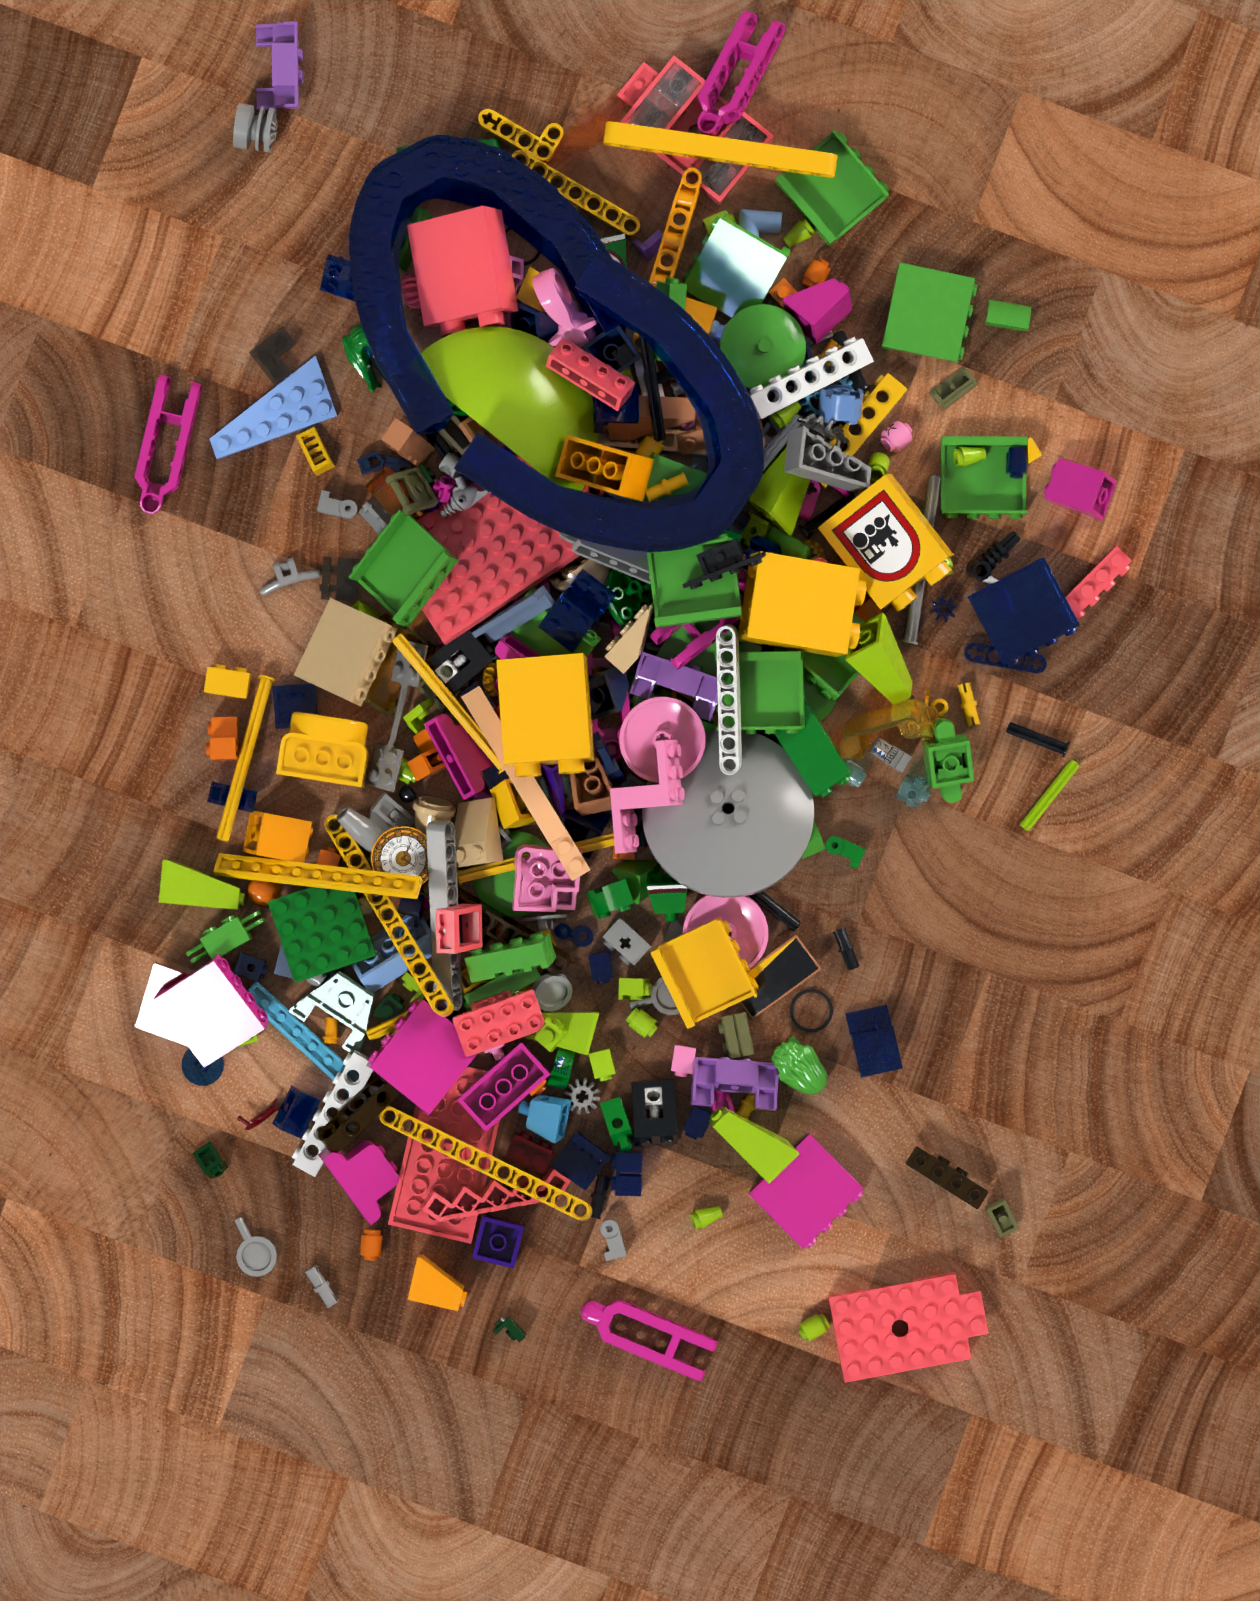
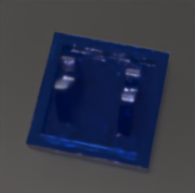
M328 254L320 290L361 303L369 267L364 266L362 263L357 264L345 260L341 256L336 257Z
M310 683L273 686L276 729L290 728L291 716L294 712L318 715L316 685Z

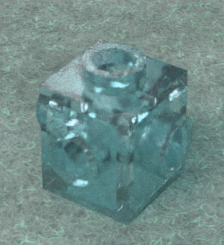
M907 774L902 779L896 798L904 801L905 805L916 808L920 807L923 803H927L932 792L929 791L930 785L926 782L925 778L917 775L913 777Z

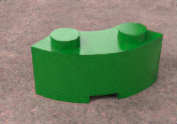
M626 878L585 892L593 916H598L599 919L611 916L610 911L616 909L619 910V913L631 909L630 904L634 903Z

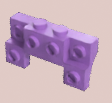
M298 22L257 24L256 47H272L273 88H256V110L259 111L261 106L265 107L266 111H269V108H275L276 111L278 109H299V83H303V70H299V62H303V49H299Z
M642 652L629 693L650 699L655 684L694 697L695 701L692 709L700 718L711 722L718 702L717 677L700 672L701 667L692 664L677 670L670 662L672 657L665 660Z
M721 1057L719 1059L694 1058L692 1062L691 1105L713 1106L714 1091L754 1094V1110L776 1111L779 1070L774 1067V1063L756 1062L750 1059L731 1060L728 1057Z

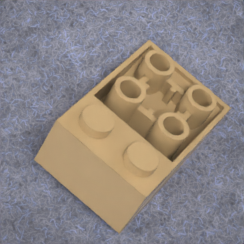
M653 602L649 606L644 604L634 616L636 621L630 620L620 632L622 636L616 635L605 648L608 652L604 657L623 674L644 650L654 610Z

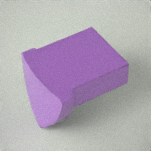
M658 229L644 243L640 242L637 238L633 239L631 243L650 261L659 251L663 234Z

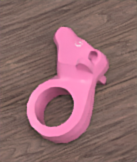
M551 268L542 271L532 279L539 302L547 314L558 324V332L548 342L550 345L556 346L562 338H565L580 348L596 337L593 326L597 324V321L594 317L588 318L586 313L576 310L569 288L556 269Z

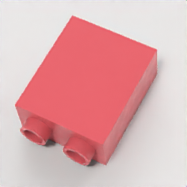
M479 206L407 225L424 326L440 329L441 336L444 338L452 333L465 330L467 323L479 321V327L504 325V314L519 311L502 210Z

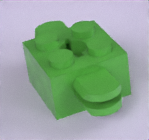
M940 718L933 724L934 739L922 741L926 779L933 789L940 787L941 796L947 802L955 803L962 797L961 783L974 781L970 740L964 734L955 735L952 722L946 718Z
M257 910L244 919L241 917L235 918L234 915H231L221 921V927L216 928L214 926L204 931V937L200 938L202 943L186 952V955L188 957L204 947L206 951L191 959L190 962L194 964L207 955L212 960L216 954H219L222 958L254 939L250 930L265 922V918L263 917L249 926H246L245 923L260 915L261 911Z

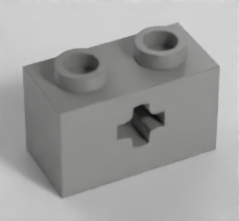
M621 918L602 936L605 939L603 944L611 951L616 949L620 952L619 958L627 965L630 963L635 965L651 947ZM621 938H630L629 944L631 947L629 949L627 947L623 949L620 947L622 944Z

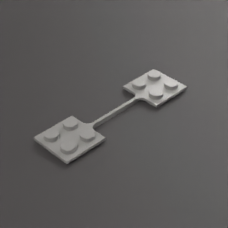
M409 641L425 661L428 646ZM397 649L391 681L401 684V693L391 736L387 745L376 743L367 785L390 792L395 790L404 750L394 748L407 687L414 686L419 688L421 676L399 649Z

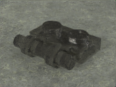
M323 557V565L320 566L322 584L319 585L321 600H329L330 592H336L337 601L357 602L359 582L350 579L349 575L352 573L354 566L360 562V559L338 558V566H331L332 557ZM331 573H337L336 585H330Z

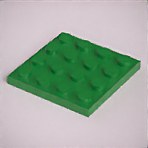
M310 887L268 901L294 983L377 956L356 892Z

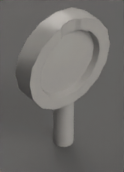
M552 972L538 978L532 988L540 1009L552 1012L567 1005L573 992L572 985L565 975Z
M662 977L653 984L651 996L643 997V1000L629 1001L631 1009L654 1004V1007L661 1013L667 1015L679 1013Z
M241 1216L234 1220L244 1239L237 1250L236 1259L238 1266L244 1273L250 1276L259 1277L266 1275L274 1268L277 1262L278 1254L276 1247L271 1240L264 1236H251Z

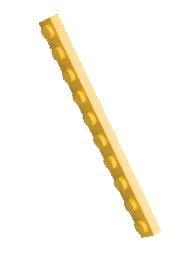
M223 853L218 854L213 870L215 876L418 899L423 882L421 876Z

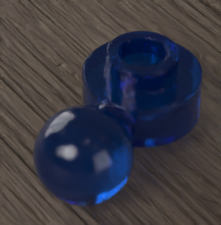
M560 923L554 929V934L558 939L566 940L571 938L572 942L578 947H587L593 941V932L586 926H578L572 930L568 924ZM582 932L586 934L584 941L579 939V935Z

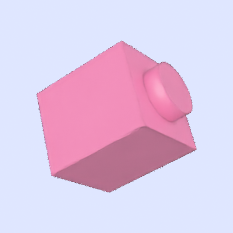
M681 1045L674 1046L671 1071H675V1076L687 1077L688 1074H692V1062L695 1058L696 1048Z

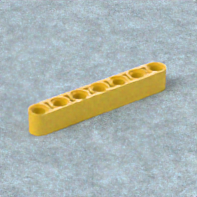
M518 150L512 154L510 158L511 166L517 173L620 234L625 233V237L633 238L638 235L640 222L635 216L527 152ZM517 157H524L526 159V163L523 166H517L514 161ZM540 167L545 171L542 177H535L533 175L535 168ZM553 179H561L563 185L560 188H554L551 185ZM573 189L581 192V196L578 199L570 197L569 194ZM591 200H596L600 206L596 210H591L588 208V203ZM609 211H615L618 214V218L610 221L606 218V214ZM627 222H634L637 227L634 231L629 232L625 230L624 226Z

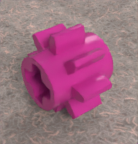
M442 476L440 480L435 479L432 491L438 501L447 503L451 500L453 489L458 487L453 478Z

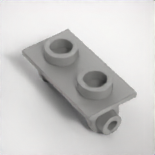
M373 498L366 502L358 512L379 534L389 524L391 516Z

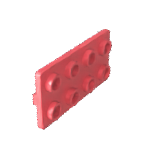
M533 989L516 995H512L511 991L508 990L470 1004L471 1011L452 1018L466 1057L536 1033L545 1025Z

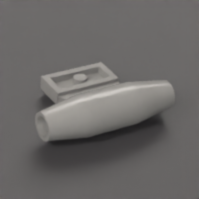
M382 793L370 808L369 818L348 806L343 808L336 818L352 839L370 854L374 843L383 832L397 826L411 827L415 822V818L386 793Z

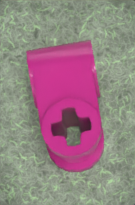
M810 480L809 485L811 483L814 484L813 488L816 489V492L808 495L806 491L798 518L808 522L814 511L821 489L820 484L813 480Z

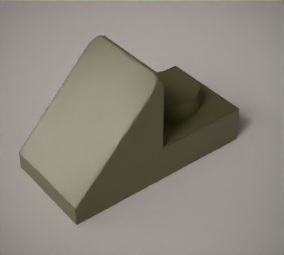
M1005 1198L985 1207L1000 1238L1019 1229Z

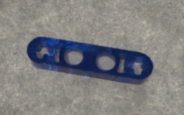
M971 643L964 649L965 659L972 663L1034 674L1043 672L1047 666L1046 659L1040 654L978 643ZM976 647L977 652L983 653V648H986L985 661H981L983 656L979 655L972 659L971 654H968V650ZM993 650L998 651L1001 655L1000 660L996 663L989 660V653ZM1013 654H1018L1021 657L1022 662L1019 666L1011 665L1010 657ZM1025 655L1029 656L1027 661H1035L1036 658H1039L1042 667H1038L1035 670L1033 665L1027 664V669L1023 668L1026 662Z

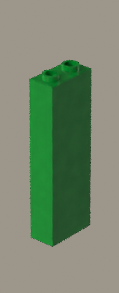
M804 697L805 728L799 729V733L787 734L786 730H778V734H775V736L814 796L819 797L821 795L824 798L833 792L832 787L838 783L842 786L850 781L851 778L849 776L853 774V771Z

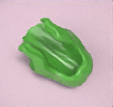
M791 1036L788 1042H782L781 1045L775 1048L770 1060L771 1063H774V1067L779 1070L778 1077L781 1081L806 1095L817 1094L825 1088L828 1082V1075L811 1046H803L794 1036Z

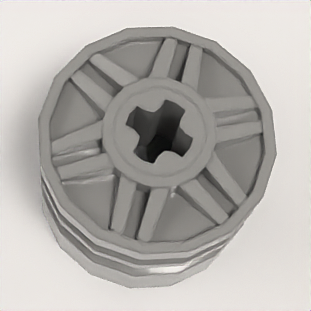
M239 103L234 122L233 147L249 149L252 140L255 141L256 151H260L262 142H264V152L270 153L277 134L278 121L276 109L269 108L266 117V108L261 106L257 116L255 115L254 105Z

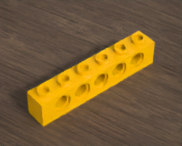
M889 373L885 377L881 374L873 384L876 388L872 393L867 391L863 396L862 412L865 408H870L874 411V417L866 419L863 414L861 415V418L858 419V424H855L860 427V434L852 435L849 432L851 424H845L844 426L840 424L835 429L834 434H840L842 436L841 441H844L847 445V449L843 452L846 455L853 456L908 390ZM878 392H885L888 400L883 403L879 402L876 394ZM833 438L830 445H835L837 439ZM818 482L823 489L827 488V484Z

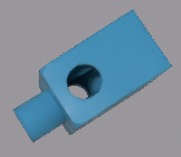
M539 1095L533 1098L530 1103L522 1101L519 1106V1113L528 1116L526 1122L527 1129L552 1143H556L565 1136L571 1100Z

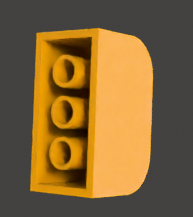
M566 434L555 476L619 496L643 501L655 459Z

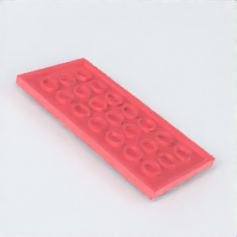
M467 1066L429 1115L420 1110L418 1106H415L413 1117L492 1156L500 1120L485 1132L457 1101L460 1096L488 1072ZM412 1121V1123H411V1127H410V1131H409V1132H411V1131L414 1129V1122H413V1121ZM432 1130L426 1131L424 1133L425 1141L432 1140ZM408 1137L388 1225L471 1244L478 1215L439 1222L424 1212L420 1206L431 1190L450 1202L461 1184L479 1196L485 1188L487 1175ZM450 1139L443 1143L445 1151L452 1148L453 1144ZM465 1149L462 1152L463 1160H468L471 1157L470 1149ZM483 1159L481 1161L482 1169L489 1168L490 1159Z

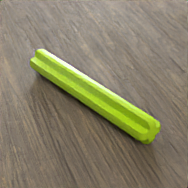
M1070 760L1020 823L1023 829L1029 831L1078 770L1080 765L1077 762Z

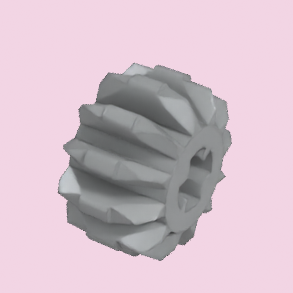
M587 1078L583 1079V1085H580L579 1080L575 1079L577 1087H574L571 1083L568 1084V1087L573 1092H564V1095L571 1096L569 1100L574 1103L571 1105L570 1110L573 1111L578 1106L577 1114H581L582 1107L585 1108L586 1114L590 1113L588 1105L593 1109L597 1108L592 1100L600 1101V1097L593 1096V1094L599 1093L600 1090H591L595 1085L593 1081L589 1086H586ZM581 1090L586 1091L585 1095L588 1094V1099H584L583 1102L578 1101L579 1098H576V1094H580Z

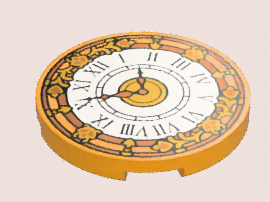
M397 826L386 830L378 837L371 851L373 871L421 876L422 884L428 880L427 836L418 829L409 826Z

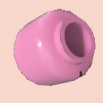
M894 421L882 431V438L880 440L887 451L898 453L911 444L913 439L911 433L913 431L907 423Z

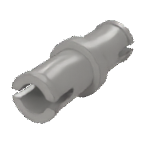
M317 1265L305 1271V1274H307L315 1287V1293H319L327 1308L339 1301L329 1287V1281H325Z

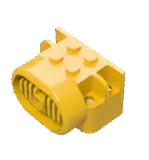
M302 712L292 713L289 733L281 740L276 774L365 788L364 781L368 761V750L365 747L368 731L367 723Z

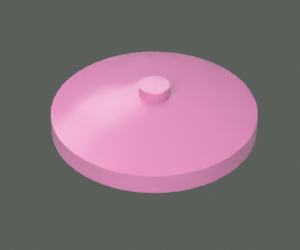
M670 697L650 698L635 706L624 719L619 736L620 750L629 768L641 778L659 783L656 741L678 740V744L681 747L679 764L683 769L682 778L689 775L698 766L706 746L705 729L698 714L686 703Z
M705 895L697 900L685 917L683 933L721 916L722 921L727 920L732 932L729 933L731 939H736L741 949L738 952L741 960L745 958L749 968L753 967L762 957L768 942V924L759 905L748 896L721 898Z

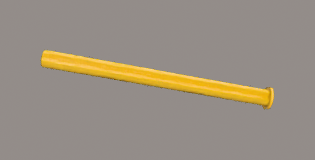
M398 634L392 640L394 645L497 767L498 773H502L504 768L477 723L404 635Z
M265 675L258 676L260 681L217 833V839L221 841H228L230 838L272 682H275L274 678Z
M614 833L574 843L577 848L582 849V853L615 846ZM515 857L463 870L457 869L458 882L460 885H463V882L515 870Z

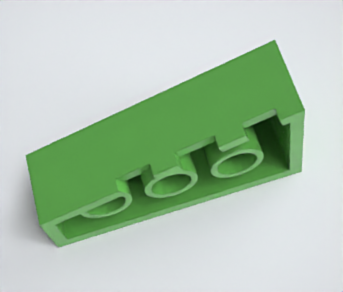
M542 932L530 935L529 939L523 940L522 937L510 940L509 944L502 945V942L490 945L489 949L482 950V948L470 950L469 954L464 958L471 983L497 978L500 976L499 973L502 972L504 976L513 975L522 968L524 972L533 971L540 965L542 969L549 968L556 959V954L550 934L543 935Z

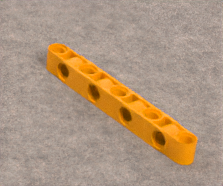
M689 168L683 173L639 314L646 313L649 316L651 337L655 308L650 307L648 303L650 298L656 297L657 281H666L667 277L674 278L702 184V175L696 168ZM691 173H695L699 177L695 184H690L686 181L687 176ZM681 214L686 217L683 225H676L674 223L676 215ZM664 256H671L673 258L671 266L665 267L661 264ZM636 323L632 344L638 353L642 354L641 349L636 347V342L639 339L638 324Z

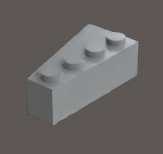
M804 426L789 430L784 472L854 493L870 487L872 469L870 466L852 455H846L839 447L828 444L824 441V438L810 433L809 429Z

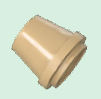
M431 796L419 797L413 803L415 829L426 835L427 824L430 821H451V818L455 816L456 808L452 806L453 804L445 799Z

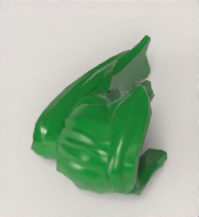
M369 321L368 323L364 322L355 325L349 335L342 337V342L349 363L365 379L368 391L374 393L376 388L380 389L382 386L378 383L372 370L370 352H378L377 344L380 353L384 354L386 352V337L379 323Z

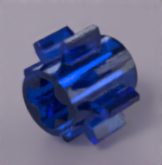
M940 596L939 603L936 601L932 602L936 607L930 613H936V621L939 618H943L946 623L948 620L947 616L955 617L952 609L957 608V606L951 605L952 598L944 601L943 596ZM946 604L948 606L947 611L949 612L940 614L941 609L938 606Z

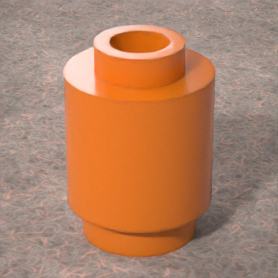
M819 257L817 260L812 259L803 275L802 283L810 288L824 282L831 271L828 267L829 263Z
M364 1229V1234H361L360 1255L364 1256V1260L376 1261L377 1257H381L383 1239L381 1230Z

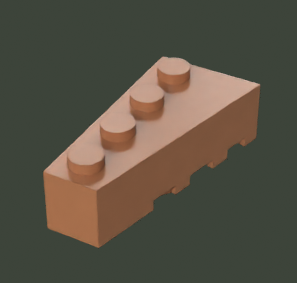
M395 418L381 440L388 448L416 467H419L421 464L425 467L436 449L416 432L417 430L413 424L404 418H401V420Z
M594 744V761L584 762L585 772L570 774L574 809L581 816L612 810L610 789L614 787L601 765L603 760Z

